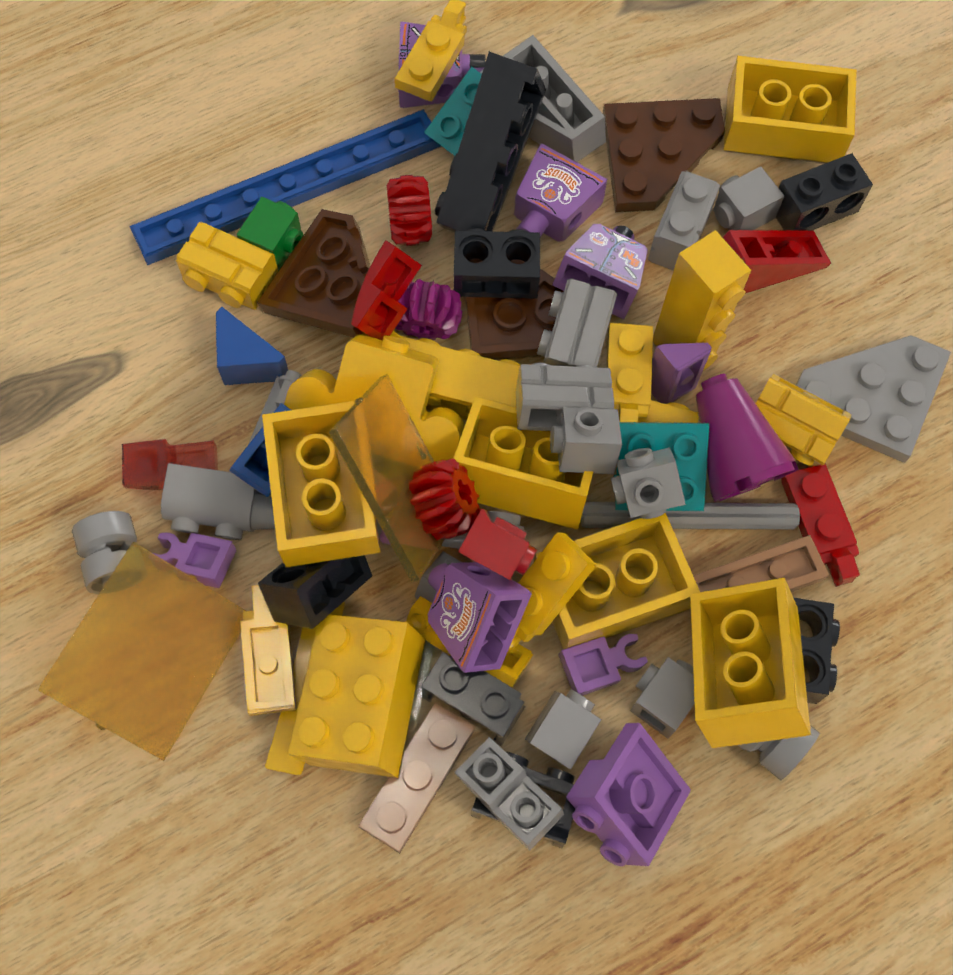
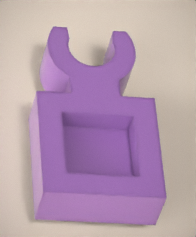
M166 532L160 533L158 539L164 548L170 550L161 555L150 553L148 558L158 570L169 571L173 569L178 580L220 588L237 550L233 542L229 540L191 533L187 542L182 543L174 534Z
M637 634L623 636L610 649L603 636L561 650L559 658L571 689L580 695H585L617 684L621 680L617 669L625 672L640 670L648 662L647 658L641 657L637 660H632L625 654V647L631 646L639 640Z

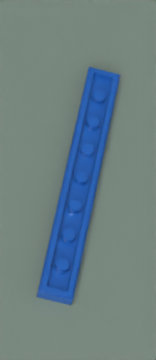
M422 109L131 225L130 229L148 266L179 253L185 242L189 241L191 233L199 222L229 233L242 227L261 197L275 203L281 201L293 207L437 149L441 145L424 133L431 121L425 110Z

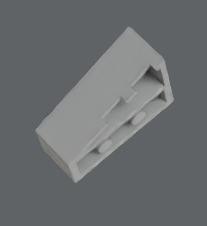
M534 35L503 55L506 58L537 68L546 87L544 98L529 135L530 139L540 145L542 143L575 162L580 161L606 142L605 116Z

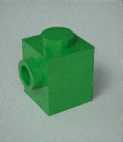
M261 197L236 235L239 239L273 253L279 272L303 237V232L301 231L298 212L290 205L281 201L275 203Z

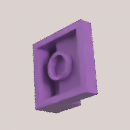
M626 723L603 760H589L566 798L575 808L572 814L575 823L582 829L595 833L603 842L600 847V853L607 861L617 866H649L691 789L640 723Z

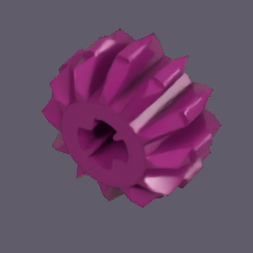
M417 279L415 282H411L398 301L408 309L396 326V329L402 330L405 335L417 336L418 339L428 338L433 341L436 338L447 339L450 338V335L457 333L458 324L461 323L462 317L460 294L450 290L448 285L436 284L434 280L424 282L421 279Z

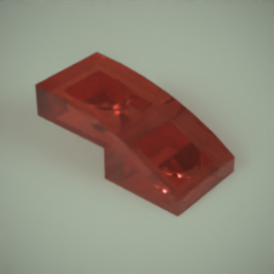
M166 439L122 444V485L129 489L163 490L168 463L218 470L217 445L212 440L170 446Z

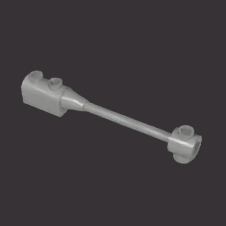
M168 463L161 499V514L163 519L172 520L171 530L198 534L199 525L216 527L215 536L242 540L243 531L254 532V530L275 529L272 498L266 497L233 473ZM487 511L493 522L496 517H500L524 530V526H520L521 516L506 512ZM380 519L377 522L378 537H380L386 520ZM468 533L451 539L438 540L437 546L460 549Z

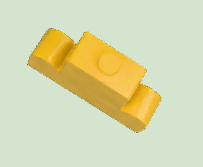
M363 334L356 335L345 346L337 380L331 373L325 370L313 369L307 371L290 385L284 403L289 409L296 410L357 401L362 420L366 454L415 470H419L423 465L434 461L452 459L464 429L463 420L456 411L446 407H438L430 412L426 410L439 363L438 359L435 356L409 349L410 343L408 341L393 336H384L383 340H379Z

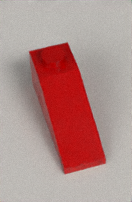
M729 230L722 237L751 269L744 287L745 294L825 269L831 264L814 230Z

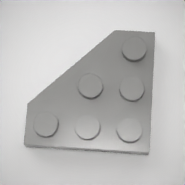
M911 335L804 369L796 385L852 414L841 436L905 463L911 457L951 352Z

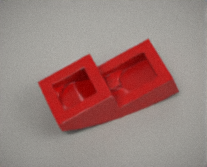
M385 240L363 281L351 324L370 337L383 340L384 336H390L408 309L398 301L422 265Z

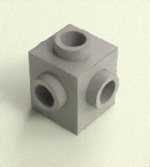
M670 447L657 451H652L650 448L633 450L625 455V459L617 461L619 476L612 477L611 482L617 505L626 503L630 518L637 516L643 519L655 518L663 515L666 509L686 505L676 461Z

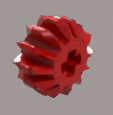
M401 175L399 178L390 179L386 187L391 239L396 245L406 246L429 242L432 237V219L427 180L423 176Z
M454 458L423 465L421 469L413 472V481L409 483V490L413 495L410 503L415 508V518L421 520L424 532L426 534L431 533L436 540L451 539L468 533L481 510L477 503L480 496L475 491V481L470 480L467 469L464 466H460Z

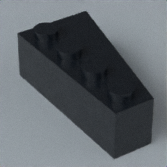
M489 51L458 153L454 156L450 166V179L446 192L441 193L436 204L435 215L438 216L436 223L444 229L452 232L467 231L473 228L494 231L546 92V87L537 68Z

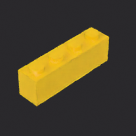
M716 230L679 253L653 335V343L656 346L679 343H708L712 348L703 371L718 358L717 350L727 337L725 331L736 316L734 310L737 303L745 295L744 287L751 272V269Z

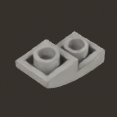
M490 737L455 771L457 777L529 851L564 815L563 809L526 775L525 770Z

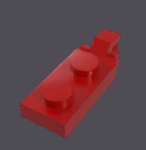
M826 463L801 469L781 478V483L789 503H794L799 507L800 522L798 527L802 537L811 535L824 565L827 564L835 587L854 582L860 575L854 558L859 555L856 545L857 540Z

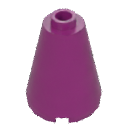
M724 373L711 377L701 383L703 390L696 394V402L700 423H709L707 473L710 492L714 502L761 487L762 484L771 480L776 481L799 470L792 454L737 378L728 379Z

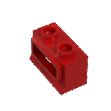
M481 509L458 552L510 580L515 571L524 575L537 549L529 545L530 542L524 539L527 532L500 517H496L493 522L487 510Z

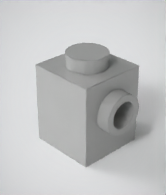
M760 166L741 177L735 175L727 179L719 188V194L713 210L719 224L724 228H728V230H755L775 219L784 195Z
M563 407L559 426L552 425L550 434L551 453H558L559 472L584 473V471H594L593 473L614 474L622 447L618 409Z
M668 657L660 669L651 664L636 685L643 693L630 711L669 739L691 710L695 701L693 666L682 660L675 662Z
M570 689L567 696L554 691L525 740L571 769L602 719L591 713L595 704L574 690Z

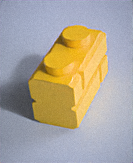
M203 222L197 224L190 235L189 241L185 242L178 253L176 260L182 280L189 287L199 292H203L207 288L218 293L223 302L234 308H240L241 305L257 310L259 306L257 302L278 273L273 253Z
M774 373L769 378L755 403L784 445L791 448L790 453L794 459L809 466H812L815 461L822 465L825 464L852 415Z

